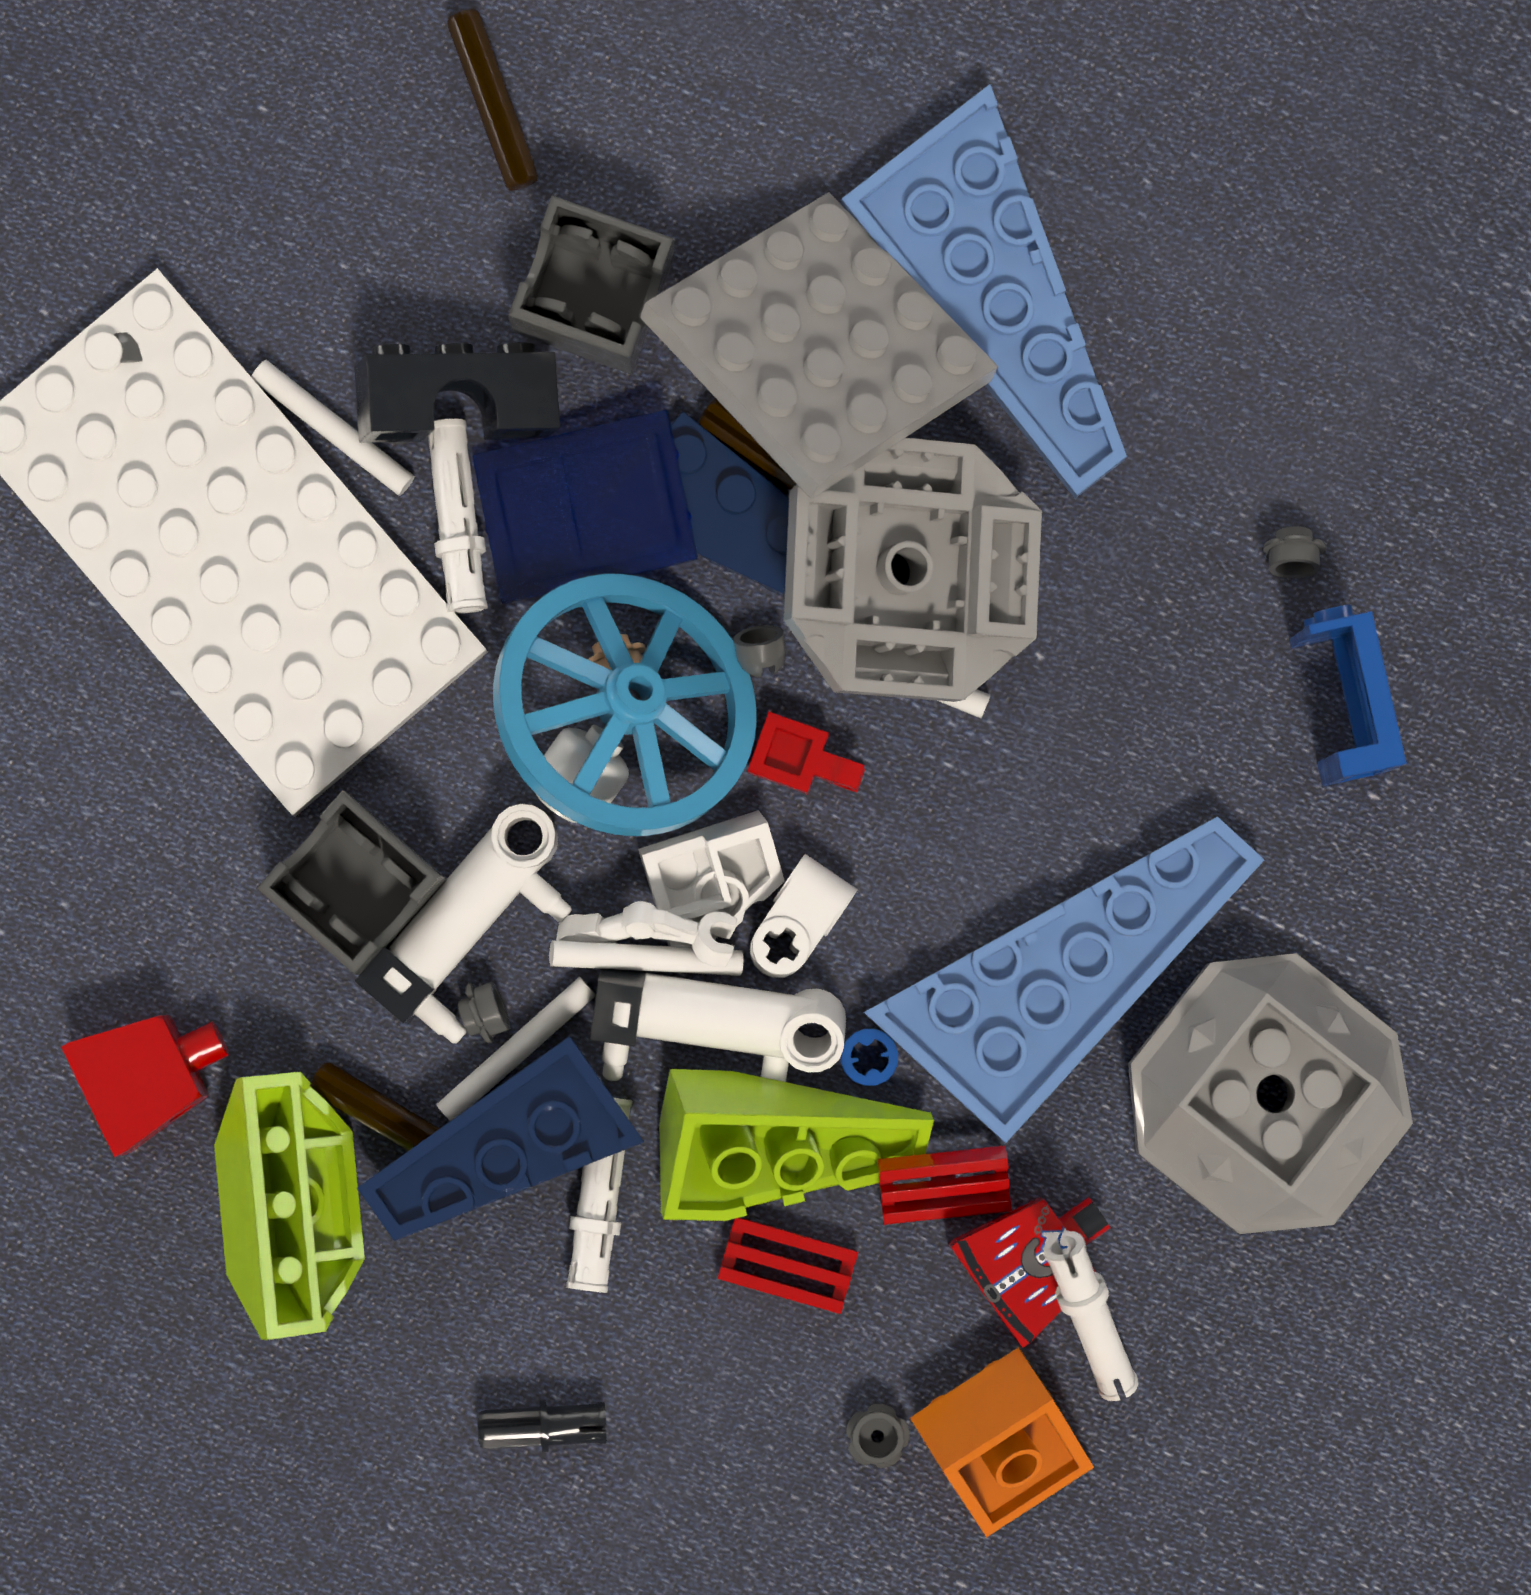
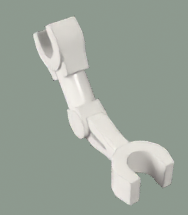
M638 901L623 908V913L603 918L599 913L568 915L562 922H559L556 941L616 944V941L633 937L636 940L652 937L654 939L679 941L692 944L696 957L703 963L712 967H726L733 954L734 946L719 943L711 935L730 939L737 926V918L726 912L715 911L706 914L697 923L667 911L657 910L651 903Z

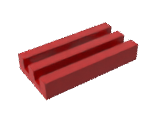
M1005 1145L877 1159L884 1225L1011 1211L1009 1166ZM991 1170H994V1174H985V1175H976V1176H967V1177H957V1178H956V1175H955V1174H963V1173H972V1172H982V1171H991ZM926 1177L931 1179L930 1181L893 1184V1181Z
M740 1217L733 1221L717 1279L841 1314L859 1252ZM743 1233L841 1260L839 1272L741 1245ZM736 1258L834 1285L832 1297L734 1269Z

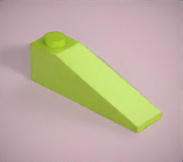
M670 1069L659 1121L660 1192L663 1220L727 1221L747 1216V1207L782 1199L784 1206L805 1202L804 1193L840 1185L849 1191L878 1184L879 1171L877 1159L926 1154L934 1122L933 1116L930 1112L735 1071Z

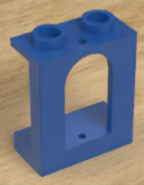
M1350 604L1313 613L1314 617L1303 621L1305 628L1289 639L1291 648L1327 640L1332 641L1356 747L1336 752L1317 762L1322 787L1384 774L1407 764L1372 611L1354 615L1352 605Z

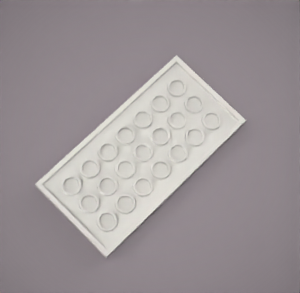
M158 269L154 270L0 400V476L292 816L296 817L488 653L486 648L454 612L447 613V603ZM129 333L138 343L143 361L120 363L123 348L121 342L114 334Z

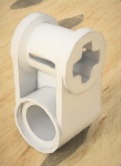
M804 854L774 898V906L752 938L750 956L754 966L762 974L772 978H785L794 974L806 962L823 935L825 937L828 935L858 889L807 854ZM782 932H785L793 938L789 948L796 954V957L793 961L783 957L777 964H774L766 958L770 947L763 942V939L766 935L776 939Z

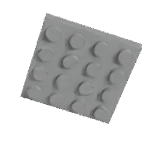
M830 192L645 302L640 316L646 325L811 499L991 382L999 367L887 251L879 247L861 224Z

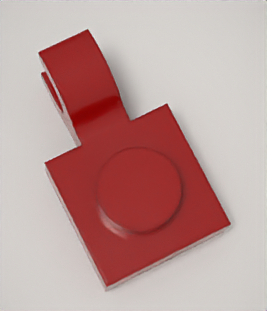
M768 712L747 772L748 774L807 795L811 789L814 777L857 793L865 772V765L825 752L824 750L830 736L829 732Z

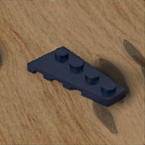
M682 412L602 508L603 512L619 520H625L652 533L655 537L672 545H678L710 560V563L729 572H735L763 585L764 588L785 597L789 497L685 412Z
M569 1036L357 1187V1189L392 1239L396 1241L645 1141Z

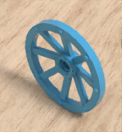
M601 574L583 577L563 584L544 595L523 615L507 637L498 658L493 682V706L498 732L507 755L522 779L543 801L565 817L583 826L605 833L624 836H649L679 829L706 814L727 795L738 781L751 755L756 731L755 694L750 674L742 669L736 658L734 641L721 624L700 604L680 591L655 580L625 574ZM606 603L629 604L661 615L639 663L633 662ZM583 607L612 670L537 637V635L547 624L563 613ZM680 627L702 648L717 673L661 679L657 672ZM526 657L598 689L597 693L524 715L521 680ZM629 688L639 693L641 701L635 699L630 694ZM725 694L728 711V731L724 749L666 704V701ZM599 716L605 727L571 784L545 759L532 735ZM654 723L714 770L711 777L700 789L673 803L670 802ZM624 734H633L648 807L645 808L619 806L590 796L591 791Z

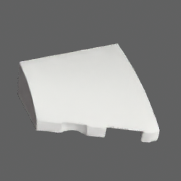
M759 810L638 849L657 910L667 911L697 923L706 914L717 911L726 912L736 917L738 926L743 921L745 911L753 903L764 901L785 881L768 822ZM711 935L714 940L718 937L716 935ZM667 940L668 945L671 947L692 948V944Z

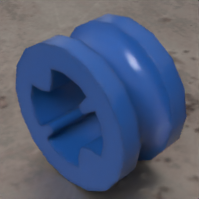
M862 1029L853 1033L844 1042L841 1065L845 1074L852 1081L864 1086H876L886 1082L894 1074L898 1065V1050L894 1041L886 1033L877 1029ZM875 1039L885 1047L886 1051L880 1053V1056H887V1063L881 1072L871 1068L865 1075H862L852 1065V1063L857 1062L859 1059L851 1058V1052L857 1043L868 1046Z

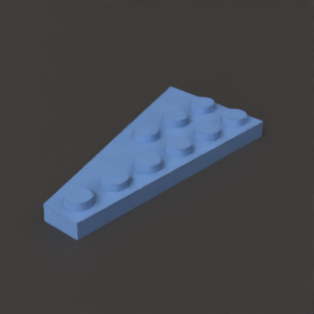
M989 84L841 199V205L861 224L879 247L887 251L999 366L992 381L985 385L986 388L1076 499L1122 463L1127 455L1102 387L1097 382L1085 349L1086 343L1079 324L1075 322L1065 294V286L1034 201L1030 198L1017 163L1016 152L1010 137L1007 136L997 109L998 104L991 84Z
M1215 817L863 1013L1004 1143H1007L1260 866L1264 859L1219 817Z

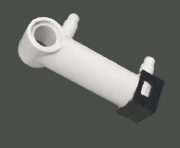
M527 804L508 807L499 814L492 828L393 942L378 953L355 982L402 1023L409 1024L417 1016L438 1035H443L451 1043L457 1044L466 1034V1028L456 1020V1015L433 996L438 991L436 988L519 893L543 913H548L557 922H562L572 911L571 906L561 898V894L537 874L540 868L552 859L557 850L558 834L554 823L547 814L534 805ZM524 820L537 823L541 827L543 834L542 843L539 848L528 855H517L512 852L507 841L511 827L517 822Z
M601 969L597 984L590 1040L604 1042L602 1074L610 1081H617L622 1078L624 1065L628 1059L629 1046L635 1047L636 1038L643 1037L764 1055L761 1077L786 1082L789 1063L794 1068L805 1072H821L831 1068L840 1059L845 1042L846 1013L838 998L832 993L821 989H806L791 995L650 974L647 971ZM806 1023H817L824 1026L829 1032L819 1038H811L803 1035L798 1028Z

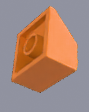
M1016 1348L1001 1359L989 1363L981 1372L947 1394L935 1398L927 1407L910 1417L940 1468L986 1538L1094 1468L1059 1408L1019 1348Z

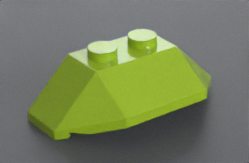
M302 1072L236 1078L214 1145L226 1275L261 1340L326 1332L334 1317L332 1313L346 1295L365 1260L353 1132L329 1103L310 1087L311 1083Z

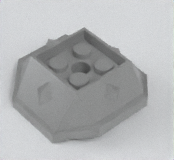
M904 438L813 499L796 484L789 494L784 622L834 693L950 702L965 700L1037 637L1042 510L1023 492L1019 493L1004 473L974 444ZM895 554L902 556L908 563L910 576L906 585L899 583L893 576L891 562Z
M1297 953L1207 963L1128 1063L1136 1153L1238 1234L1334 1225L1413 1124L1397 1032ZM1269 1075L1279 1077L1287 1088L1285 1104L1274 1112L1264 1110L1259 1105L1256 1097L1259 1083Z

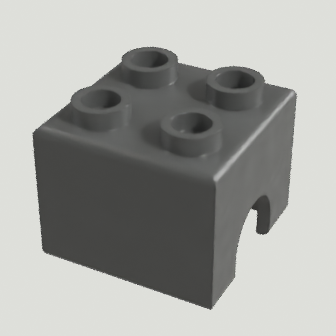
M552 195L540 226V240L531 269L525 282H520L508 314L513 333L632 375L649 327L640 316L645 302L662 293L675 258L674 240L672 237Z
M343 790L320 815L321 820L305 842L288 859L283 862L280 861L257 889L353 974L360 975L378 953L393 942L447 879L359 801Z

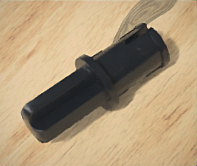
M540 1400L539 1407L483 1410L479 1412L477 1419L478 1441L480 1447L484 1449L541 1446L542 1452H549V1445L606 1444L605 1402H598V1404L547 1406L546 1400Z

